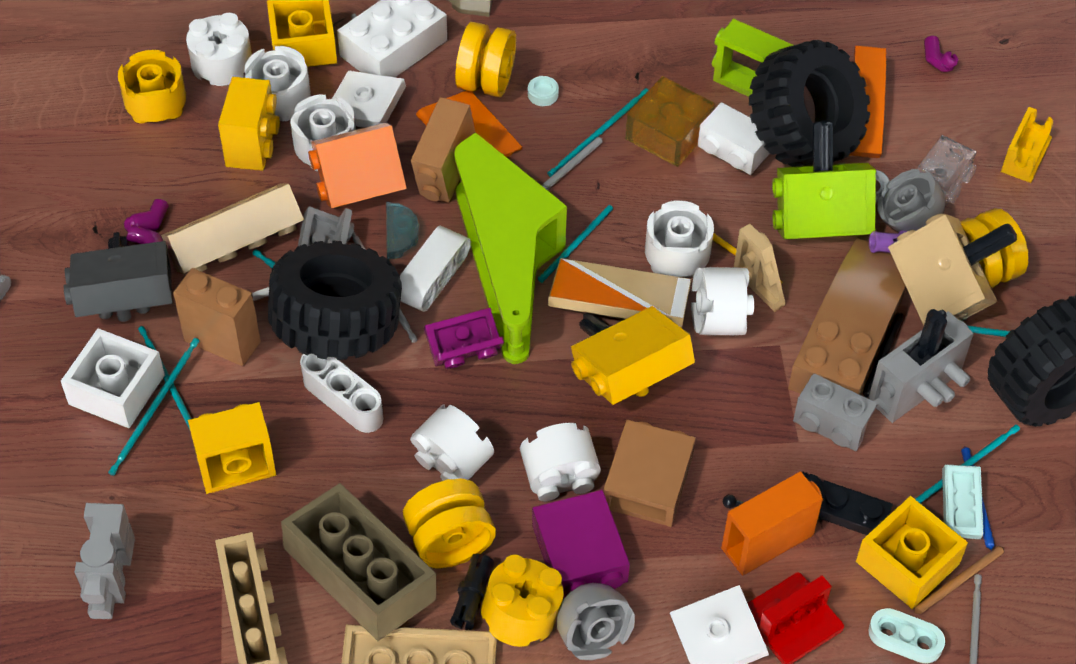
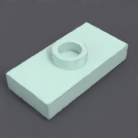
M944 465L942 468L944 523L962 538L981 539L983 536L981 467Z

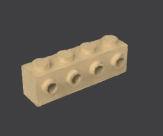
M280 183L161 236L163 241H166L168 252L177 272L188 273L191 268L202 272L207 269L206 263L218 259L219 263L232 259L238 255L236 250L247 245L249 249L259 247L267 243V236L276 232L279 236L293 232L297 229L295 224L303 221L304 218L288 183Z
M252 532L215 540L239 664H288L284 646L276 648L274 637L281 636L277 613L269 614L267 604L274 603L275 601L270 580L262 581L261 572L268 570L264 548L256 550Z

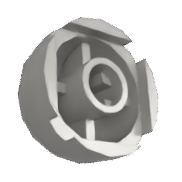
M911 169L899 174L886 185L889 191L885 194L884 198L880 195L877 204V211L881 219L898 233L901 230L917 231L926 225L925 222L929 218L944 213L945 194L938 181L930 172L921 173L919 169Z
M593 582L581 585L571 591L562 600L557 615V629L565 646L580 660L592 661L610 655L612 651L607 648L615 645L618 641L623 645L628 640L635 623V614L623 595L609 585Z

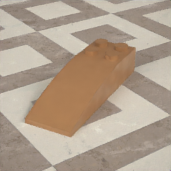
M856 238L841 264L794 362L788 387L789 390L801 394L811 376L817 374L862 395L907 290L891 253H872L869 249V242Z

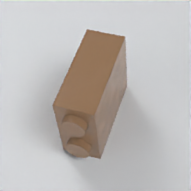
M439 97L411 158L419 194L430 201L441 200L450 203L458 185L460 175L455 162V149L462 141L475 133L470 105Z
M191 268L173 292L184 341L190 344L193 338H197L200 341L197 345L198 348L243 367L261 342L252 293Z
M626 420L603 489L610 511L672 527L692 462L696 437L688 436L681 431H669L654 427L647 422Z

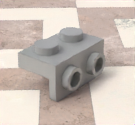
M308 206L303 216L304 220L302 221L298 246L303 244L310 246L318 241H323L324 243L342 241V244H347L354 230V223L350 222L352 210L345 208L340 217Z
M813 374L798 397L793 422L799 424L807 431L816 432L831 439L838 446L857 451L863 441L867 423L875 411L876 402L817 374Z

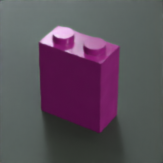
M603 490L532 507V527L544 563L548 567L558 570L561 574L563 599L571 591L584 584L592 582L602 583L616 589L623 583L628 582L630 563Z

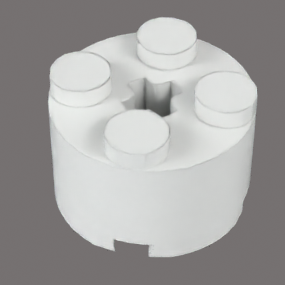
M229 12L193 20L189 24L186 42L194 75L200 80L201 77L209 80L211 85L216 86L230 85L232 77L243 78L245 64L252 53L248 30L238 20L237 15Z
M274 46L275 50L265 52V49L258 50L249 57L245 64V78L270 80L272 94H276L277 97L275 115L279 116L280 121L291 120L295 113L294 108L296 105L311 95L305 59L300 52L286 46Z
M326 95L310 96L299 102L294 108L295 113L290 121L295 153L300 160L310 165V167L308 151L313 150L311 141L356 130L355 114L351 105L339 97H336V100L326 99Z
M688 201L667 202L662 205L661 209L650 214L647 221L645 255L654 273L675 277H694L697 268H704L708 264L714 233L713 220L707 213L706 216L699 211L698 205Z
M705 267L696 269L692 283V291H697L696 302H691L692 321L696 333H700L699 335L746 334L747 315H753L754 297L747 294L749 284V271L747 268Z
M445 404L441 405L410 438L412 444L418 450L414 455L416 460L427 470H430L432 467L438 470L443 481L459 478L469 480L493 456L494 449L488 437L483 441L478 437L475 432L480 427L468 415L452 405L445 408Z
M576 423L552 425L537 431L538 438L529 443L528 438L521 443L520 452L530 488L538 495L540 501L554 500L560 493L573 490L575 494H583L594 488L593 481L599 476L601 468L589 429L586 426H583V430H579Z

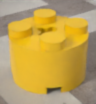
M145 50L133 54L129 57L130 62L124 67L123 64L120 66L118 81L124 106L136 123L159 122L181 116L182 108L186 102V90L181 65L176 58L173 57L171 59L167 57L163 51Z
M520 555L506 557L504 562L499 564L491 573L482 603L481 615L483 620L485 618L489 625L490 633L501 642L518 647L529 646L530 642L541 639V642L546 639L554 628L563 600L562 576L559 571L548 567L542 562L523 558Z

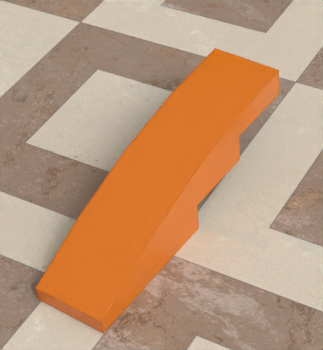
M855 46L853 62L858 65L860 69L858 73L860 77L865 79L867 85L864 88L866 95H869L870 104L867 105L870 118L869 122L865 124L867 128L865 136L862 140H859L861 143L849 156L880 158L882 155L885 110L886 48Z

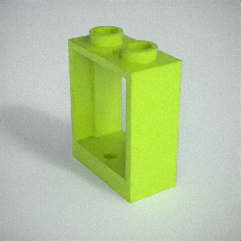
M733 18L725 29L721 28L715 38L714 44L717 46V52L712 61V67H714L713 81L749 97L753 91L750 89L753 77L757 76L755 74L756 71L732 61L733 50L759 62H764L769 54L779 49L793 46V44Z

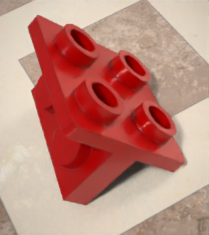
M796 572L748 602L763 641L782 664H793L841 633L844 629L843 622L827 605L832 586L823 575L810 582L800 572Z

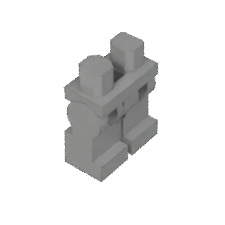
M86 503L84 519L90 532V538L82 545L80 550L82 562H76L74 573L81 587L80 596L82 601L89 604L87 611L89 617L92 619H112L115 603L125 602V576L122 570L123 565L131 566L135 536L124 504Z

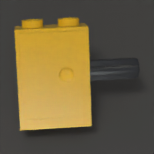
M653 306L611 327L596 315L586 313L583 315V320L579 322V326L590 337L571 346L574 358L571 366L576 377L579 380H585L592 387L596 395H602L612 405L634 394L639 397L646 396L649 393V386L695 363L690 334Z

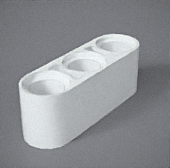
M441 225L438 226L400 274L402 282L401 302L420 311H427L464 262L471 247V239Z
M303 354L301 356L300 364L303 382L308 391L361 432L370 433L381 427L384 419L381 395L376 389L335 357H327L326 360L317 358V355L309 354L308 356Z

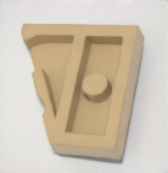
M748 224L739 230L734 267L748 269V286L776 312L785 306V299L773 247L765 234L759 233L751 224Z

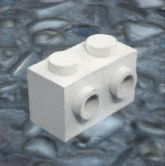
M722 102L700 124L698 147L749 175L770 154L764 148V141L758 139L755 133L757 128L755 123L751 122V118Z

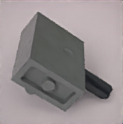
M120 232L113 233V238L108 239V249L71 254L70 267L65 268V301L67 305L73 304L75 317L99 314L100 318L108 319L113 315L112 312H117L118 320L126 322L131 319L130 309H136L138 313L145 314L152 306L173 304L172 272L166 241L128 246L127 236H121Z

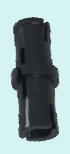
M477 553L471 556L465 580L459 584L457 590L459 598L453 616L450 619L451 624L456 628L462 629L464 622H466L465 630H472L474 628L475 618L480 603L483 602L488 578L494 566L493 559L483 554L481 563L478 562L480 554Z

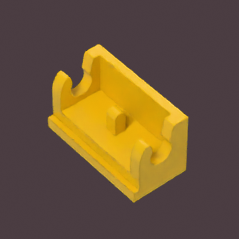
M1028 107L1016 131L1001 169L1002 173L1029 183L1032 182L1051 142L1052 136H1050V132L1053 126V119L1051 117L1047 118L1045 125L1037 124L1035 122L1037 109Z

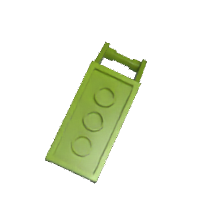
M475 132L462 141L455 149V162L461 179L456 188V199L467 236L471 239V250L488 308H491L499 337L503 336L502 356L511 364H520L529 357L536 273L543 264L565 248L567 206Z

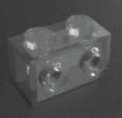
M942 135L917 169L921 173L930 172L938 181L945 194L946 207L948 202L953 204L957 200L962 189V183H969L977 168V166L973 165L977 151Z

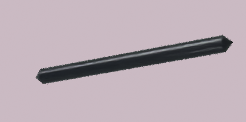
M902 312L896 314L862 394L866 398L869 397L878 361L889 354L904 319Z

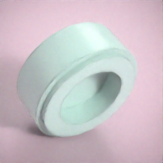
M538 76L529 82L528 98L533 104L549 106L558 99L559 86L553 78Z

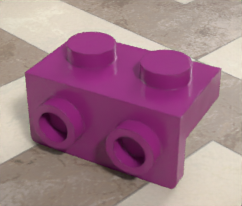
M491 308L424 326L435 367L445 365V369L455 368L465 364V358L476 355L478 360L496 356L498 354L497 350L501 349L504 344L503 336L499 337Z

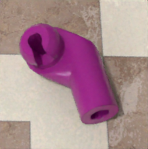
M937 36L925 38L926 61L941 72L952 71L958 64L956 54L951 56V51L942 54Z
M155 199L149 211L135 213L126 218L124 222L125 230L128 232L130 225L157 231L169 208L168 203L162 199Z
M130 225L127 233V240L138 244L163 241L158 232Z

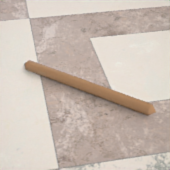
M997 546L918 604L915 607L914 613L922 614L1004 554V547Z

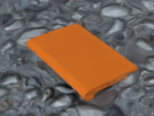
M466 90L446 98L470 105L475 132L505 157H510L514 152L522 150V146L472 91ZM437 102L419 109L416 113L418 119L426 126Z

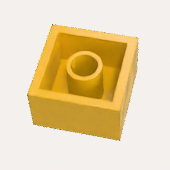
M267 0L273 50H275L274 46L293 48L302 54L307 67L337 63L329 0Z
M241 77L231 78L218 123L226 167L263 171L266 159H271L273 154L272 137L273 134L277 135L279 132L280 118L275 115L277 97L276 94H272L270 80Z
M260 402L249 405L242 404L234 409L214 414L206 413L198 418L188 420L206 494L277 476L270 438Z
M909 496L862 540L856 562L913 610L960 565L968 542L912 496Z

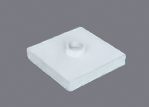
M348 71L332 99L336 100V97L347 101L353 108L356 126L366 128L388 121L406 88V84L403 78Z
M740 585L670 612L690 664H748L769 655Z

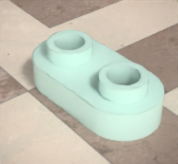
M890 608L881 609L872 616L868 632L871 640L877 646L920 663H931L941 656L945 646V637L943 632L934 624ZM888 629L893 633V635L888 636L884 634L881 630ZM918 643H925L929 649L920 648Z

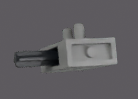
M931 309L927 313L923 330L878 361L868 399L876 402V409L892 423L923 400L928 401L933 407L939 406L942 401L945 403L950 402L954 398L955 392L946 383L953 380L960 387H964L970 381V376L962 370L974 333L969 330L963 321L958 320L949 311Z

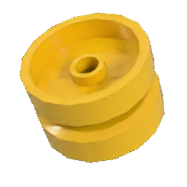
M469 22L462 36L456 61L455 83L457 88L476 91L481 85L484 94L502 97L508 86L515 59V30L497 27L491 34L488 25Z
M993 208L980 213L974 219L967 218L960 221L970 243L1004 224H1010L1017 234L1016 242L979 261L991 288L1000 282H1008L1018 278L1026 272L1028 267L1026 241L1019 225L1010 214L1003 209Z
M462 478L447 479L431 484L409 499L403 509V519L409 534L413 536L416 553L419 558L432 568L453 567L471 560L473 554L484 552L496 537V528L490 514L484 508V499L479 487L471 480Z

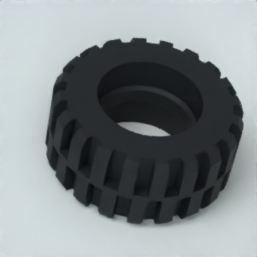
M822 40L806 41L769 54L764 62H761L755 72L757 76L753 77L750 89L753 90L749 96V106H752L750 118L751 122L756 125L757 131L755 133L760 141H764V148L771 155L776 154L775 158L778 161L791 167L813 166L814 123L808 115L804 102L805 86L814 102L815 122L825 120L831 121L833 124V162L842 160L854 152L861 143L859 140L863 139L867 131L865 124L869 122L870 112L867 111L870 99L869 95H866L864 87L867 86L865 79L860 77L858 65L849 60L850 55L842 49L838 50V46L830 42H823Z
M318 241L310 246L306 244L297 246L294 252L290 250L285 253L272 268L269 279V324L272 326V330L277 337L282 339L291 349L296 347L299 353L307 356L314 354L320 359L327 360V357H337V360H347L349 356H355V358L363 357L368 351L374 353L383 344L385 345L389 342L397 330L402 291L400 275L384 256L379 257L377 251L370 248L367 250L363 249L359 244L351 243V245L342 244V241H332V243Z
M1070 296L1067 300L1059 299L1054 301L1053 305L1044 306L1037 310V313L1030 318H1025L1020 322L1021 325L1015 330L1012 329L1006 335V340L1003 343H999L995 349V356L990 358L988 368L990 386L1015 418L1023 424L1035 427L1042 426L1043 424L1050 425L1056 423L1058 419H1065L1071 416L1076 411V296Z

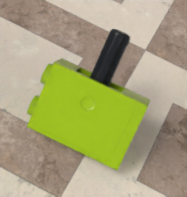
M825 120L814 122L813 166L777 168V178L772 180L773 196L777 198L778 210H773L772 214L774 230H778L783 239L871 234V232L875 231L876 169L869 163L833 165V124L831 121Z

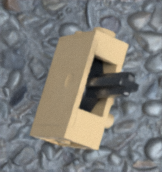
M937 214L929 218L925 222L926 225L917 231L910 230L899 235L897 242L888 246L924 325L927 313L931 309L949 311L958 320L963 321L996 303L997 299L979 261L1016 242L1017 234L1010 224H1004L970 243L958 218L947 214Z

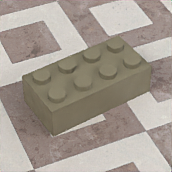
M341 483L281 521L284 549L377 641L436 601V573Z

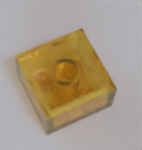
M662 76L627 113L625 139L679 167L698 145L700 124L715 109V103Z

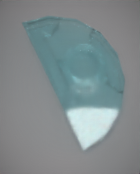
M386 202L388 260L400 258L403 256V252L409 250L412 246H416L420 234L417 216L410 208L392 202Z

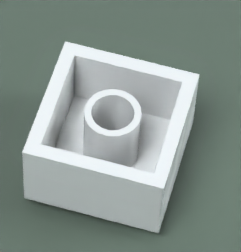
M98 328L62 378L61 384L68 405L130 428L165 374L159 351Z

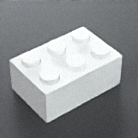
M380 0L337 30L339 55L362 73L397 77L447 41V14L427 0Z

